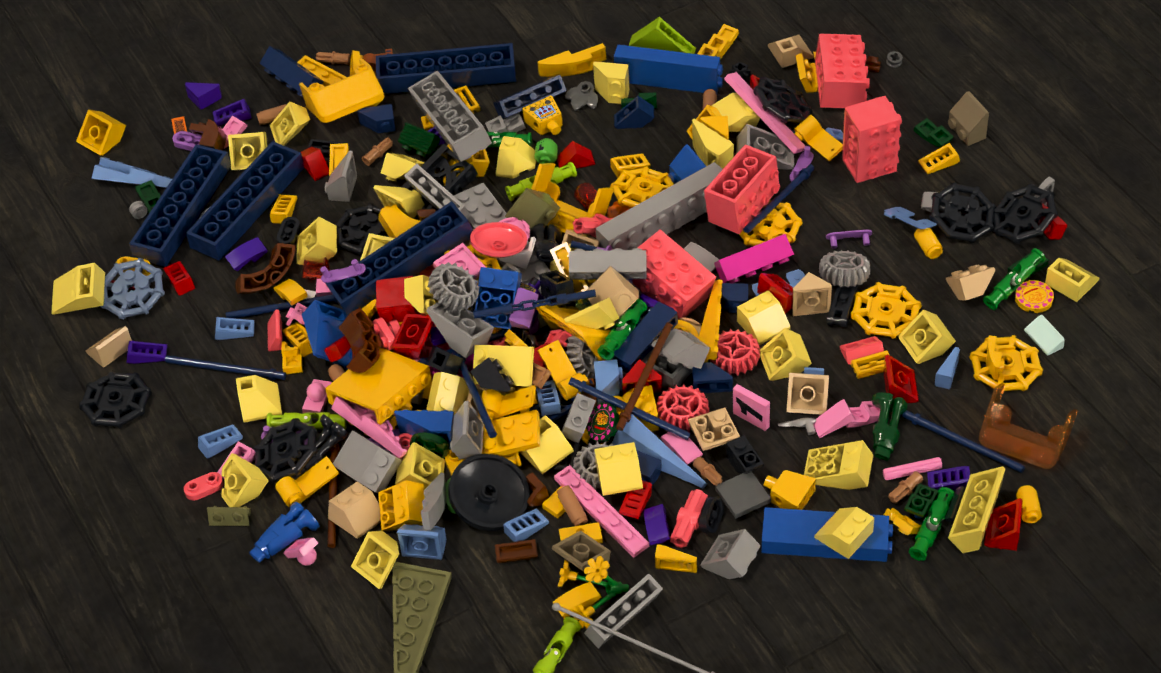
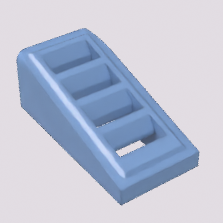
M216 317L215 340L254 336V320Z
M958 347L953 349L935 375L936 387L951 388L959 362L960 349Z
M553 380L546 381L542 387L544 389L536 387L541 416L561 413L555 382Z
M230 425L199 436L198 448L206 458H210L243 439V435L234 425Z
M536 508L503 524L504 532L513 542L524 541L548 525L549 521ZM535 516L538 517L539 522L534 519Z

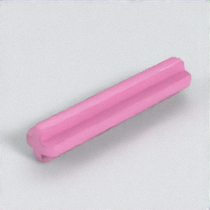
M940 457L885 468L883 469V476L885 480L909 476L914 471L923 473L941 469L942 461Z

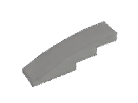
M440 473L424 490L425 499L422 501L423 509L421 511L423 530L431 531L445 509L447 496L444 473Z

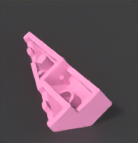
M338 396L335 398L331 408L333 411L398 458H402L406 454L407 450L402 449L399 444L400 438L393 434V427L388 419L380 425L377 423L375 411Z

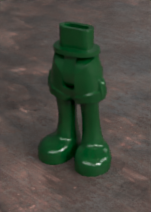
M881 392L874 394L872 397V404L880 408L878 422L872 429L873 449L875 450V457L888 461L890 454L894 452L895 444L900 436V432L897 429L900 415L907 410V402L901 397L893 399V394ZM890 410V412L892 413L890 423L887 424Z

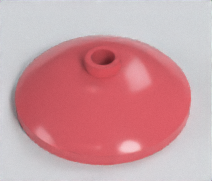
M492 222L476 227L470 235V242L473 248L483 255L505 258L518 254L526 247L527 235L521 228L515 225Z

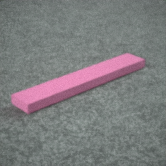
M737 72L726 75L725 81L793 154L804 151L805 145L785 123L781 122L780 118L762 108L763 105L758 96L754 94L753 89Z
M569 465L554 475V480L560 486L569 485L572 488L581 506L633 558L649 547V542L584 478L581 479L580 474L576 473L574 468Z

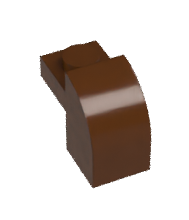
M208 119L206 124L201 122L190 124L189 130L192 133L202 135L199 145L223 151L226 135L214 121Z

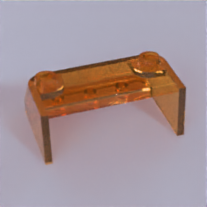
M1001 383L994 387L979 434L980 443L984 447L1044 469H1050L1055 466L1069 439L1078 410L1073 409L1068 413L1064 426L1055 425L1050 429L1048 436H1044L1010 424L1012 411L1008 406L1000 403L1005 384Z

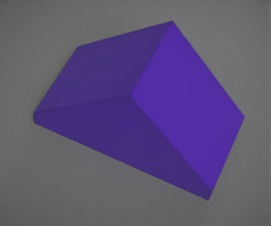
M185 83L188 98L200 110L222 99L219 84Z

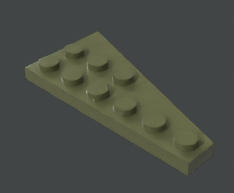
M395 562L392 567L394 673H418L451 582L452 573Z

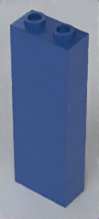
M617 45L614 54V63L628 65L629 84L704 93L707 89H713L716 91V94L723 85V77H720L723 71L720 57Z
M765 507L762 553L847 559L814 538L815 534L836 512ZM871 515L874 517L873 533L849 559L887 562V554H892V541H888V537L893 535V524H889V516Z

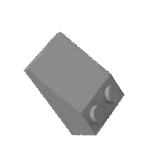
M749 124L745 125L737 136L736 154L746 144L776 156L778 169L793 170L794 154L777 135Z
M438 302L426 310L450 348L463 357L467 358L474 353V345L488 344L494 327L481 318L474 319V314L470 310L458 312L455 309L451 311L449 307L445 309L443 304L438 305Z
M352 430L334 460L333 465L357 482L378 493L386 489L402 460Z

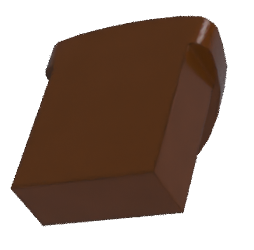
M532 472L526 476L529 489L533 492L527 503L530 506H539L549 498L546 486Z

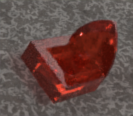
M582 183L575 189L574 197H577L588 211L589 206L594 203L597 191L590 183Z
M324 257L322 263L304 260L302 278L321 279L323 274L320 269L325 266L329 271L327 258Z

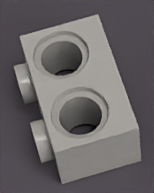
M577 393L561 431L565 438L579 443L596 400Z

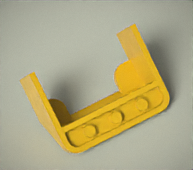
M359 59L360 64L354 70V75L328 86L313 83L307 88L302 82L299 83L307 109L321 122H331L384 99L383 89L371 65L364 59Z
M539 164L532 190L549 194L560 207L556 216L550 220L547 226L550 224L555 225L561 232L565 233L566 229L574 230L573 222L575 218H593L595 214L606 215L614 188H598L594 203L589 206L588 212L558 200L560 188L556 183L551 182L556 164Z

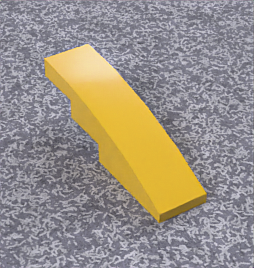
M723 24L718 34H713L708 44L704 43L697 54L716 56L721 59L739 35V30Z

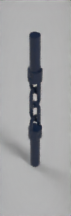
M594 289L571 294L563 293L537 301L527 300L519 304L512 305V303H508L499 307L473 311L474 319L499 314H513V311L517 310L527 311L539 306L568 304L571 301L596 297V292ZM556 298L557 302L551 303L550 299ZM532 303L533 307L524 308L523 304Z

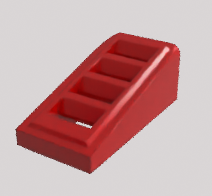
M1042 204L1043 209H1048L1046 205ZM1042 216V218H1041V219L1039 220V222L1037 223L1038 226H1039V225L1041 224V222L1044 220V218H1045L1044 216ZM1057 216V218L1052 220L1044 233L1049 239L1059 240L1062 238L1068 225Z
M180 261L163 268L179 296L195 289L192 278Z
M343 336L326 347L324 351L330 362H334L343 358L351 346L347 338Z
M642 480L643 489L627 491L619 514L639 519L652 495V483Z

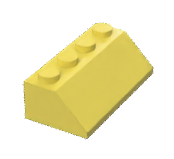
M1003 466L970 475L948 537L962 553L980 549L1005 473Z

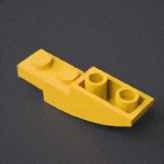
M602 43L571 54L568 50L537 61L539 76L552 77L561 75L563 77L594 70V62L606 60V47Z

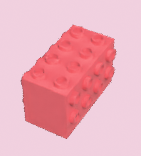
M819 34L815 66L820 108H845L867 101L866 89H869L870 80L866 78L868 66H865L866 54H863L865 43L862 42L861 35Z
M886 96L845 107L842 160L856 183L897 171V163H899L898 151L900 150L899 138L901 137L900 124H902V119Z
M745 144L704 190L708 222L740 234L743 228L759 214L764 205H767L771 197L780 189L776 156Z
M662 230L657 231L638 247L646 250L647 279H632V283L643 294L673 308L677 312L678 320L689 315L708 299L716 276Z

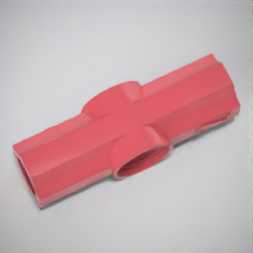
M595 214L593 218H575L573 222L574 231L577 234H590L596 238V228L613 218H607L601 214Z
M696 489L691 491L685 506L681 507L678 512L676 526L670 537V542L676 547H687L694 529L697 530L699 527L698 522L708 495L702 490Z

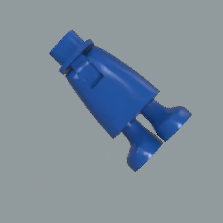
M294 502L290 506V511L286 515L281 514L261 535L249 554L260 563L264 558L269 559L270 555H275L303 536L300 529L307 527L312 531H316L320 526L307 509L304 510L300 503Z

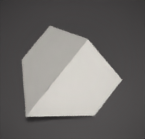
M531 237L530 242L527 241L526 247L518 254L499 258L500 261L509 262L512 265L526 269L533 253L536 238Z

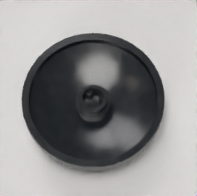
M478 454L462 461L454 470L448 486L450 504L458 517L468 525L485 531L504 529L503 524L523 515L530 496L527 479L519 467L510 460L494 454Z

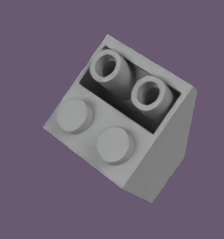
M673 329L670 331L659 355L667 357V361L674 365L682 363L684 367L689 369L693 367L701 369L710 347L689 332ZM658 339L652 342V347H655Z

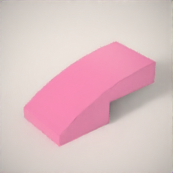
M234 116L230 118L222 129L226 135L224 148L229 146L228 135L242 134L247 127L244 122Z
M863 401L860 407H850L855 421L847 424L846 427H859L877 422L880 408L874 406L872 401Z
M671 432L661 436L665 445L675 452L687 465H690L697 457L703 455L690 438L685 440Z

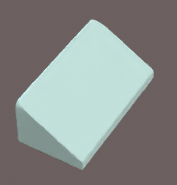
M1043 315L1038 316L1024 329L1047 356L1064 347V337Z

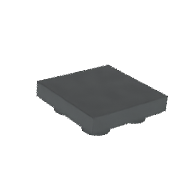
M753 472L742 473L715 486L716 492L735 519L771 503V497Z

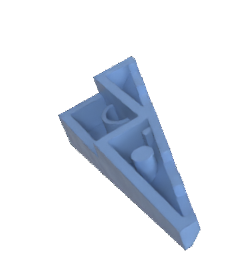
M101 157L99 164L94 166L91 178L133 184H143L152 180L154 185L159 187H167L172 180L170 177L160 176L145 169L109 160L106 157Z
M633 414L630 415V422L626 423L623 431L617 430L612 441L614 446L634 442L636 450L661 460V471L702 489L707 485L697 473Z

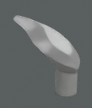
M800 418L778 423V426L806 427L808 435L816 433L813 425L816 422L814 418Z

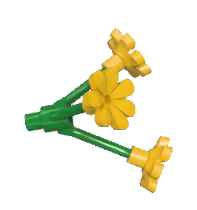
M598 556L596 561L593 558L588 560L590 567L584 569V573L587 574L586 577L578 575L577 572L570 571L569 561L564 560L563 568L560 569L559 573L561 577L558 587H562L568 579L574 581L578 579L605 586L608 593L607 596L594 606H589L587 609H584L581 604L572 607L571 611L592 620L590 616L595 613L597 608L610 598L616 596V594L629 591L628 584H622L608 576L607 569L610 567L608 561H604L602 556ZM574 617V619L579 620L581 628L585 626L587 629L590 626L589 623Z

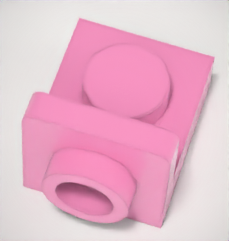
M298 302L295 308L290 307L286 315L289 318L286 325L290 326L293 319L304 325L302 313L308 307Z

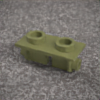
M247 506L207 507L209 526H249L248 516L251 515V508H247Z

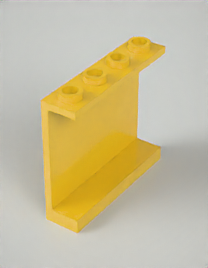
M380 347V357L370 369L362 373L353 372L348 369L328 385L325 390L329 404L333 405L335 398L338 396L375 411L377 423L381 425L394 414L395 410L398 411L432 382V377L428 365Z

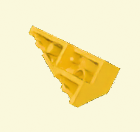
M716 280L713 284L698 337L699 340L710 347L704 363L708 362V359L716 360L718 354L722 280Z

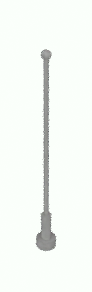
M559 603L552 605L554 611H562L699 673H710L565 609Z

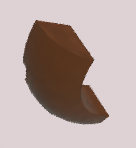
M277 243L272 249L271 259L265 269L252 274H241L235 281L236 292L238 294H251L276 284L292 264L295 245Z
M360 307L351 312L339 327L352 349V360L347 365V368L357 373L366 372L377 362L380 357L379 348L381 347L379 335L375 334L372 329L374 324Z

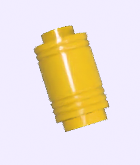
M917 228L914 238L926 257L930 259L939 257L943 252V247L932 229Z
M1029 485L1020 487L1016 497L1023 500L1021 518L1024 522L1036 523L1042 517L1037 491Z

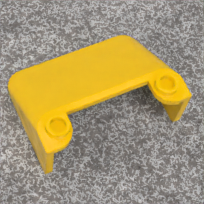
M545 305L536 308L550 329H564L586 343L598 361L605 360L599 356L597 350L600 345L605 343V338L611 331L609 328L605 330L603 327L594 329L566 323L565 318L582 310L578 306L560 307L557 305Z

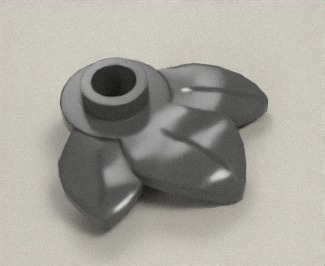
M588 81L581 82L577 87L570 88L565 94V99L571 100L574 111H577L585 104L595 109L598 104V95L594 92L593 84Z

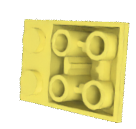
M696 119L692 120L693 147L698 157L706 166L715 162L724 169L734 158V144L720 136L716 131L706 127L703 123Z
M96 263L77 266L54 280L52 315L103 306L105 272Z
M863 440L810 449L804 475L815 478L816 485L847 490L868 487L873 454Z

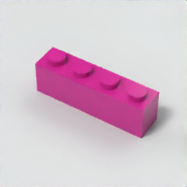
M783 234L718 260L714 265L722 283H736L740 281L739 277L743 275L748 278L757 274L756 270L762 268V271L773 268V263L778 262L780 265L790 261L788 257L794 255L786 234Z

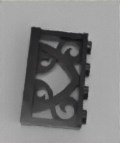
M445 144L421 166L434 179L446 176L445 189L453 196L461 193L478 174L472 164L465 160L461 162ZM452 159L456 164L450 166L448 162ZM456 168H464L462 172L459 170L453 171ZM408 181L401 187L411 191L415 190ZM423 196L421 197L422 201H425L424 204L426 209H435L436 211H438Z

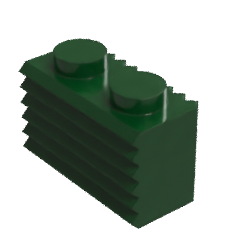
M406 122L398 142L402 144L401 148L411 152L413 149L417 151V155L426 158V156L431 157L434 154L441 138L434 133Z

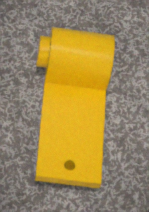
M809 115L794 128V134L800 141L803 140L828 161L843 150V144L826 132L812 115Z
M559 340L537 350L565 400L575 397L577 393L581 394L577 388L568 384L571 377L581 382L584 380L589 385V380L585 374L576 373Z
M532 385L506 395H502L493 389H486L482 392L481 399L490 419L494 420L533 407L536 387Z
M326 456L296 480L290 476L283 477L276 483L275 488L285 504L290 507L294 502L301 504L305 499L336 477L339 472Z

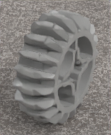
M833 251V253L829 252L821 259L819 273L823 280L830 284L832 283L833 286L856 287V285H862L863 282H867L870 275V265L867 257L862 256V254H856L855 251Z
M449 262L441 264L429 276V293L433 294V299H437L439 301L438 305L443 304L445 309L449 307L451 311L455 309L458 312L461 310L466 311L476 302L480 288L477 286L478 281L474 280V275H470L469 270H464L463 266L458 267L456 263L451 265Z
M572 335L568 338L569 343L565 352L576 373L585 374L588 379H595L594 361H598L586 343Z
M597 441L596 445L589 443L588 448L582 446L581 452H577L573 461L575 472L580 474V478H584L595 490L601 488L595 463L594 449L609 447L606 441L603 444H599Z

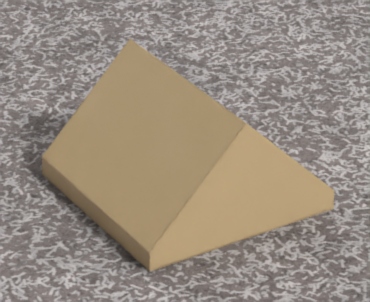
M808 272L793 288L792 315L800 316L829 312L831 307V284Z
M124 326L115 329L88 348L86 353L104 368L128 351L129 341H132L128 328Z
M789 373L787 412L819 415L826 412L829 375Z

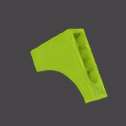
M658 17L634 33L629 43V46L691 54H694L696 50L690 42L661 17Z

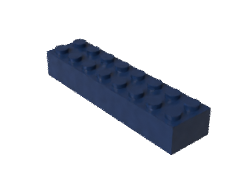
M513 43L376 56V77L384 94L409 92L408 88L436 71L442 75L451 88L463 87L465 85L475 86L516 82Z
M272 141L186 232L190 248L220 260L304 169L302 154Z
M197 144L194 146L129 243L134 258H143L152 264L164 267L168 265L186 237V232L194 225L231 168L228 152Z
M451 201L359 261V264H364L366 267L363 274L329 282L326 285L348 316L359 307L362 309L372 300L376 299L377 280L407 276L414 277L431 266L447 250L451 251L461 243L468 242L473 229L466 217Z

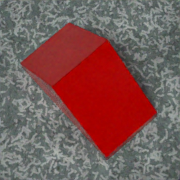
M574 141L557 156L559 168L568 165V162H573L575 168L595 165L591 150Z
M309 147L300 152L304 168L314 181L329 174V168L320 149Z

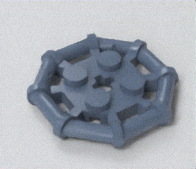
M143 258L119 264L115 263L114 267L105 276L104 305L101 308L109 310L117 315L119 319L123 320L130 316L148 314L153 305L165 294L162 283V270L145 262ZM144 269L151 274L145 276L144 274H142V271ZM119 273L120 276L118 277V279L114 283H110L113 280V278ZM155 281V288L151 289V282ZM130 287H134V288H135L134 291L131 290V291L128 292V289H129ZM107 290H112V297L108 298ZM118 303L122 305V307L118 308L114 304ZM131 305L140 306L137 308L129 309L131 308Z

